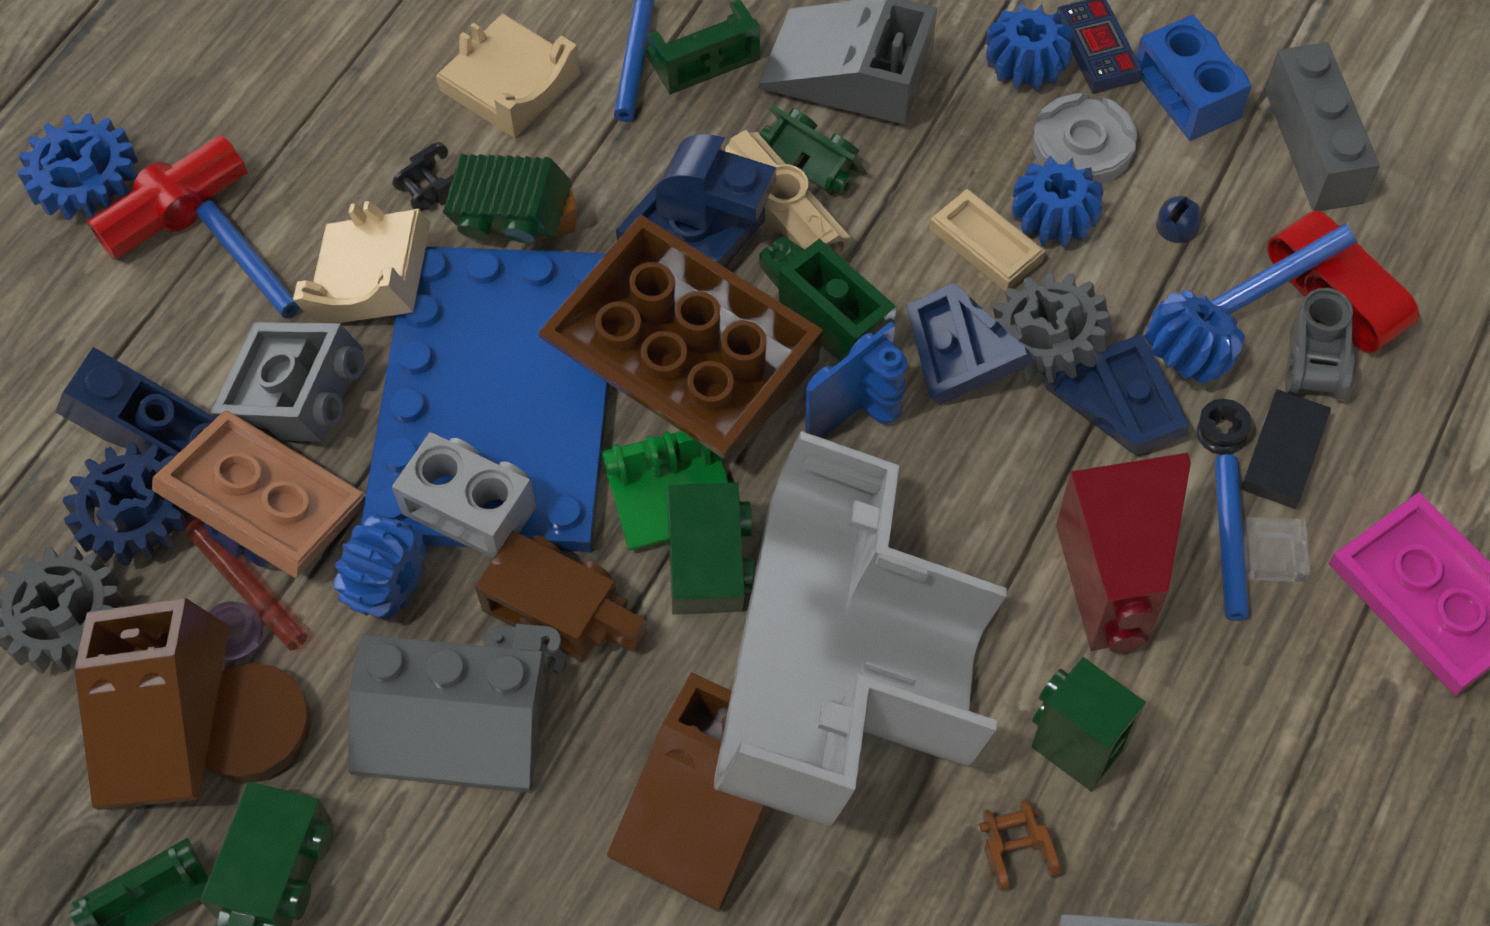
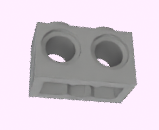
M429 432L392 485L401 514L494 559L512 530L517 533L521 532L537 507L531 481L520 468L505 461L500 462L498 465L480 456L477 450L467 442L458 438H451L448 441L432 432ZM441 477H454L450 482L446 484H433L437 479ZM492 500L505 501L495 509L482 508L484 504Z

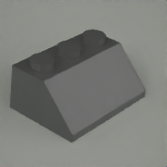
M361 634L349 689L348 771L350 775L531 793L550 681L542 651Z

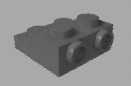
M254 322L210 414L217 418L225 410H228L254 427L267 428L278 440L323 442L329 426L338 425L343 417L344 405L342 397L350 379L355 380L359 378L364 370V356L362 353L364 349L341 323Z

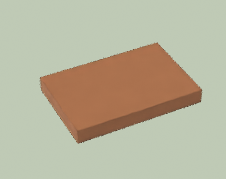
M228 410L221 413L164 466L152 480V491L296 579L364 508L366 497L364 492Z

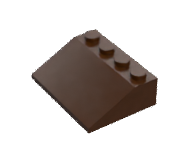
M640 214L539 330L538 334L539 338L724 459L788 401L819 362L823 329Z

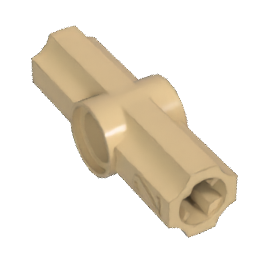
M744 130L730 139L729 144L725 148L726 152L776 167V182L764 205L765 227L772 232L783 234V236L804 250L820 238L841 257L850 247V236L808 190V178L805 173L796 166L785 164L758 132L750 133Z

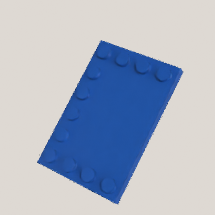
M426 246L414 310L412 313L396 315L361 525L371 515L380 518L388 517L410 524L413 529L421 532L423 544L468 547L401 514L392 489V485L429 432H432L448 441L451 438L461 439L474 447L480 456L498 465L502 461L509 462L527 474L531 481L537 507L519 534L530 539L532 536L543 537L555 544L560 551L592 553L609 383L539 338L538 332L606 253ZM444 476L437 479L433 484L443 485L450 482L454 477ZM492 500L484 504L482 508L495 509L505 501Z

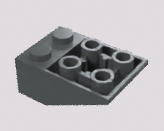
M851 0L790 8L758 83L759 89L905 125L933 50L937 7L908 0Z

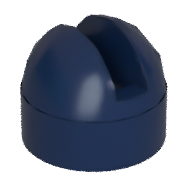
M1173 196L1165 201L1159 210L1156 221L1158 233L1164 239L1173 243H1185L1192 240L1197 235L1202 217L1199 205L1186 196ZM1176 213H1181L1182 216L1177 224L1170 220Z

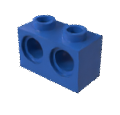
M1194 14L1141 37L1136 57L1142 68L1140 79L1189 141L1242 117L1252 86L1248 76L1240 66L1232 62L1220 47L1216 36L1211 31L1206 30Z

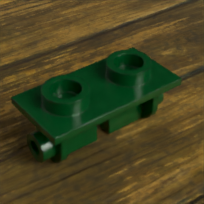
M771 105L769 109L778 121L774 127L765 126L759 135L785 164L797 167L804 155L808 156L809 160L802 171L809 181L821 187L829 194L837 192L843 195L848 191L853 181V177L849 175L852 169L862 176L866 174V170L856 157L859 150L852 143L833 133L830 139H827L815 131L818 125L811 118L795 108H792L787 114L776 106Z
M187 837L72 902L74 909L70 911V915L75 926H155L200 900L209 878Z

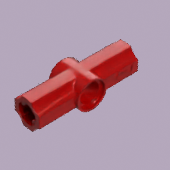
M218 135L172 166L165 162H158L147 166L134 180L131 193L86 222L104 250L112 259L115 258L117 260L163 228L167 231L175 232L189 227L199 217L196 214V210L202 202L247 174L248 171L233 145L223 135Z

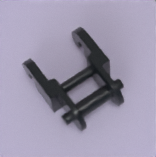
M441 142L433 143L410 157L411 164L400 170L393 178L392 185L396 190L406 189L411 194V207L413 209H420L422 211L437 201L441 206L446 203L454 174L446 179L439 178L437 180L430 173V170L436 165L435 155L437 154L440 159H445L448 155L447 147ZM425 178L430 184L420 189L416 183Z

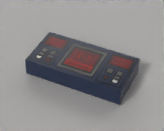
M1083 0L1057 7L1056 13H1061L1062 25L1071 27L1072 42L1070 49L1092 93L1140 81L1142 68L1107 0Z

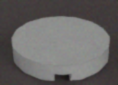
M1074 93L1056 98L1042 108L1033 128L1032 151L1039 165L1044 167V163L1050 155L1057 164L1063 165L1073 157L1075 169L1080 170L1091 167L1093 181L1101 184L1111 182L1124 173L1134 157L1137 140V128L1129 113L1115 101L1105 97L1098 101L1096 99H1088L1089 94Z

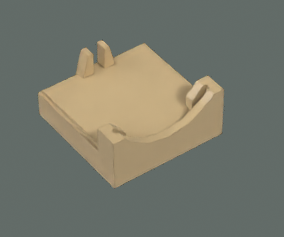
M502 13L484 31L480 26L472 23L470 25L472 40L469 35L462 32L459 40V54L436 75L441 92L516 139L581 75L578 49L575 43L561 35L552 44Z
M370 201L364 202L363 212L355 203L350 204L349 215L352 220L326 224L313 282L308 280L298 281L293 301L315 323H343L412 313L431 222L420 209L386 214Z

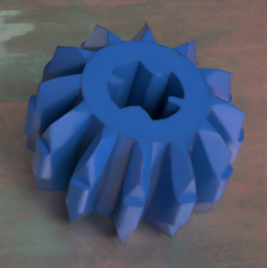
M1022 3L1015 13L1002 10L997 22L991 24L986 40L988 45L986 50L987 67L995 69L997 81L1012 79L1015 90L1022 83H1029L1036 91L1043 81L1051 84L1056 83L1061 75V71H1066L1072 55V50L1070 49L1072 42L1071 27L1062 25L1061 13L1046 15L1042 4L1036 11L1028 10Z
M1051 155L1044 163V167L1031 162L1028 169L1025 170V175L1019 177L1014 185L1012 195L1014 197L1012 204L1013 220L1022 222L1021 229L1026 236L1039 234L1041 246L1045 245L1049 239H1057L1063 248L1070 242L1071 237L1084 241L1090 233V228L1095 227L1096 223L1100 220L1103 209L1101 207L1103 196L1102 184L1093 181L1091 167L1080 170L1075 169L1073 157L1065 165L1057 164Z
M1183 290L1180 294L1171 293L1165 301L1160 302L1152 314L1153 318L1149 322L1148 330L1144 335L1147 342L1153 346L1151 350L1153 355L1162 358L1167 363V368H1174L1179 371L1182 378L1187 379L1192 376L1197 382L1204 384L1209 380H1219L1224 372H1229L1238 360L1237 356L1243 349L1242 343L1246 338L1242 330L1236 327L1237 320L1234 317L1228 316L1222 310V306H1216L1211 303L1207 296L1202 295L1198 298L1191 291Z
M371 515L364 521L363 525H356L353 528L352 538L348 544H342L344 552L341 559L335 563V568L339 570V573L334 580V589L339 592V601L349 605L351 610L366 616L370 614L379 618L382 616L391 619L398 613L399 608H405L409 604L410 595L413 590L419 589L418 580L425 571V566L422 565V562L427 555V546L423 544L422 533L413 529L410 524L397 519L393 520L388 517L380 518Z

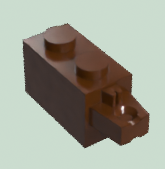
M512 530L475 586L483 612L512 627H516V624L553 627L561 637L560 650L582 663L594 645L601 647L605 640L636 653L647 635L645 619L625 609L628 605L627 599L616 593L615 581L612 580L611 575L604 568L586 560L580 564L562 555V552L555 544L540 536H532L530 539ZM545 639L542 642L548 645L550 640Z

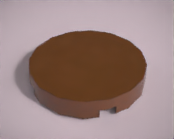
M258 663L233 666L222 671L205 769L219 777L228 778L231 782L247 784L248 781L257 782L270 779L293 763L299 755L298 749L302 746L304 738H308L311 728L309 703L294 678L275 666Z

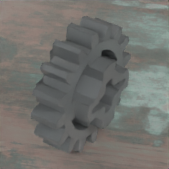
M1046 272L1044 282L1036 284L1033 279L1026 277L1024 278L1025 289L1021 292L1013 288L1005 290L1008 304L994 303L993 312L995 320L1034 355L1036 363L1023 368L1025 380L1031 381L1038 372H1043L1048 383H1054L1057 372L1063 370L1070 378L1077 377V364L1083 363L1086 366L1094 367L1096 365L1094 351L1100 352L1107 351L1108 349L1107 334L1112 333L1110 312L1107 310L1106 298L1104 295L1095 296L1094 284L1090 281L1082 284L1080 287H1076L1074 274L1069 273L1062 282H1055L1053 273Z
M70 545L65 551L64 556L59 557L52 546L45 547L43 560L37 563L30 556H23L22 565L25 570L19 575L6 570L2 575L10 586L7 590H0V646L4 651H7L17 664L22 666L29 661L37 672L40 673L46 671L51 661H54L62 672L69 671L71 658L78 655L87 612L114 609L125 604V597L117 587L120 583L109 566L105 567L97 554L91 552L84 558L76 546Z

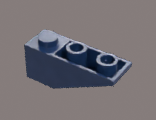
M92 347L66 386L55 413L99 438L126 449L129 443H136L142 455L152 445L158 446L164 458L171 455L175 457L216 419L209 413L95 347Z

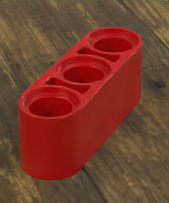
M1317 210L1310 211L1268 240L1267 251L1272 264L1274 265L1340 226L1325 213ZM1358 243L1289 281L1304 297L1318 288H1331L1344 294L1351 302L1353 309L1352 343L1366 353H1375L1419 321V309L1412 295Z

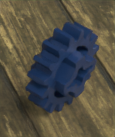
M129 443L125 455L118 456L112 447L106 448L105 462L99 465L96 461L87 459L84 463L90 473L86 478L72 476L69 480L77 494L63 497V504L70 513L64 518L65 524L85 552L93 550L104 563L114 553L123 566L130 565L133 554L136 552H141L147 561L153 560V546L160 543L164 547L171 549L175 546L169 535L172 530L187 531L189 528V524L182 514L187 511L165 498L164 500L159 499L160 495L152 491L153 477L174 456L171 455L164 458L158 446L152 445L144 455H142L136 443ZM95 507L99 508L98 512L96 513V516L100 520L98 526L95 524L94 521Z

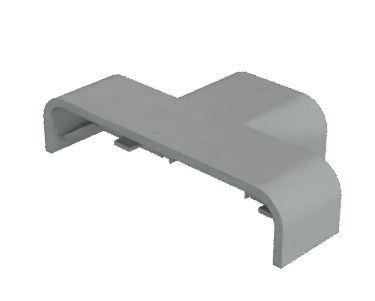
M803 431L800 432L781 470L766 517L715 772V790L825 826H831L855 791L863 732L963 766H969L996 731L997 720L969 711L976 649L986 626L1006 598L1007 588L888 547L900 465Z

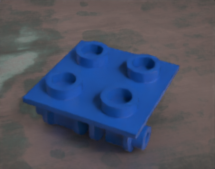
M890 322L876 334H865L853 345L846 358L833 368L831 366L822 368L812 377L806 389V433L824 438L860 408L881 424L892 423L901 416L903 408L901 400L904 396V375L907 369V358L893 344L895 324Z

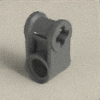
M1318 288L1311 291L1302 302L1290 331V349L1285 378L1287 393L1297 394L1299 389L1333 393L1335 399L1345 400L1348 396L1354 368V355L1351 350L1353 309L1348 298L1338 290ZM1314 320L1322 321L1326 325H1328V327L1319 325Z

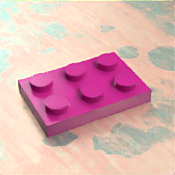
M1420 492L1333 554L1328 563L1333 570L1455 696L1490 670V562Z

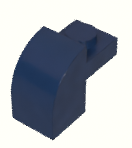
M711 134L689 136L679 144L656 188L657 215L707 231L717 210L756 222L776 182V167L726 152L725 137Z

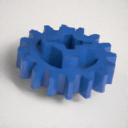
M85 114L81 123L74 124L69 115L64 116L63 127L58 129L47 123L44 125L47 135L43 139L32 136L28 139L33 152H23L19 155L24 168L18 170V176L24 184V188L33 204H41L45 213L50 216L60 208L66 220H71L76 210L83 209L86 216L91 218L94 216V206L102 204L103 207L108 208L113 204L111 197L114 194L126 196L130 193L124 181L135 180L138 176L133 164L139 162L138 157L123 128L115 130L111 119L107 117L96 125L91 114Z

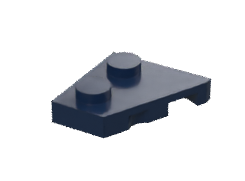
M954 282L906 305L929 395L939 405L1036 363L1034 355Z
M1142 333L1108 346L1107 351L1094 352L1096 365L1089 367L1083 363L1077 364V377L1070 378L1063 370L1057 372L1054 383H1048L1045 373L1042 372L1043 384L1046 390L1134 455L1189 435V424Z

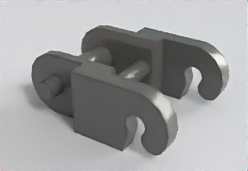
M516 624V627L495 626L489 629L484 636V646L542 651L547 668V662L550 659L555 660L553 664L555 673H562L566 667V657L563 651L560 650L561 637L553 627ZM545 639L550 640L548 646H542V641Z

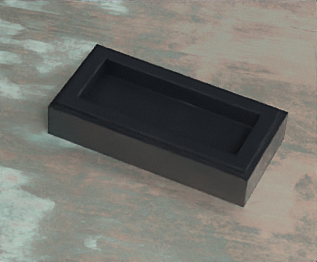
M1276 389L1240 490L1296 509L1310 473L1331 407Z

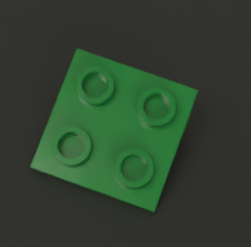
M666 431L660 437L653 438L650 435L646 436L644 441L624 446L614 444L612 449L601 451L628 551L669 541L668 485L728 483L720 456L682 431L672 434Z

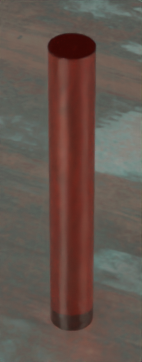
M198 518L190 522L185 530L188 538L288 650L292 651L303 645L308 637L307 633L239 558H235L208 535L204 527L205 522Z

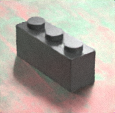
M1324 42L1278 50L1265 92L1312 211H1324L1364 204L1380 164L1329 43Z

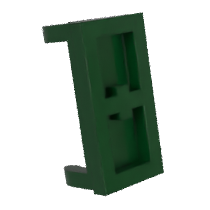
M741 0L729 2L733 14L728 15L726 21L669 43H665L658 31L647 34L651 44L646 47L647 58L669 95L760 60V25L756 19L752 18Z

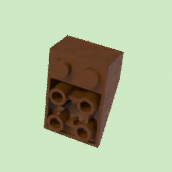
M187 598L87 612L75 664V677L92 807L97 810L199 800L230 626Z
M691 672L659 730L611 843L607 857L720 912L773 808L715 790V772L732 691Z

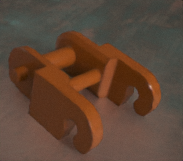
M1027 800L1020 802V811L994 817L990 810L983 811L984 822L979 823L981 832L987 831L989 836L984 850L992 874H997L996 883L999 891L1009 888L1008 877L1002 860L1004 852L1031 845L1033 850L1040 851L1042 860L1048 861L1047 871L1050 877L1060 875L1058 858L1046 824L1037 826L1035 818L1039 817L1036 808L1031 810ZM1020 824L1025 825L1028 836L1002 842L999 830Z

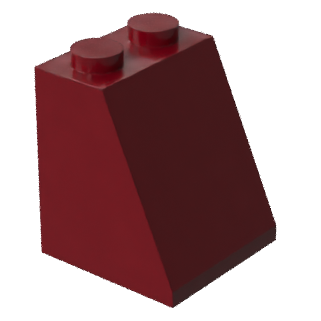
M1188 452L1070 471L1056 528L1090 651L1109 648L1111 652L1123 653L1137 649L1149 641L1169 592L1191 466Z

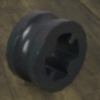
M1216 399L1207 403L1201 410L1196 430L1199 442L1205 449L1218 455H1232L1240 451L1246 444L1247 435L1252 422L1250 414L1243 405L1234 400ZM1220 419L1228 420L1232 423L1227 434L1215 430Z

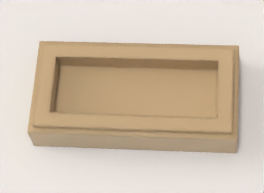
M968 189L963 191L930 219V231L1004 291L1007 288L1016 286L1044 261L1045 250Z

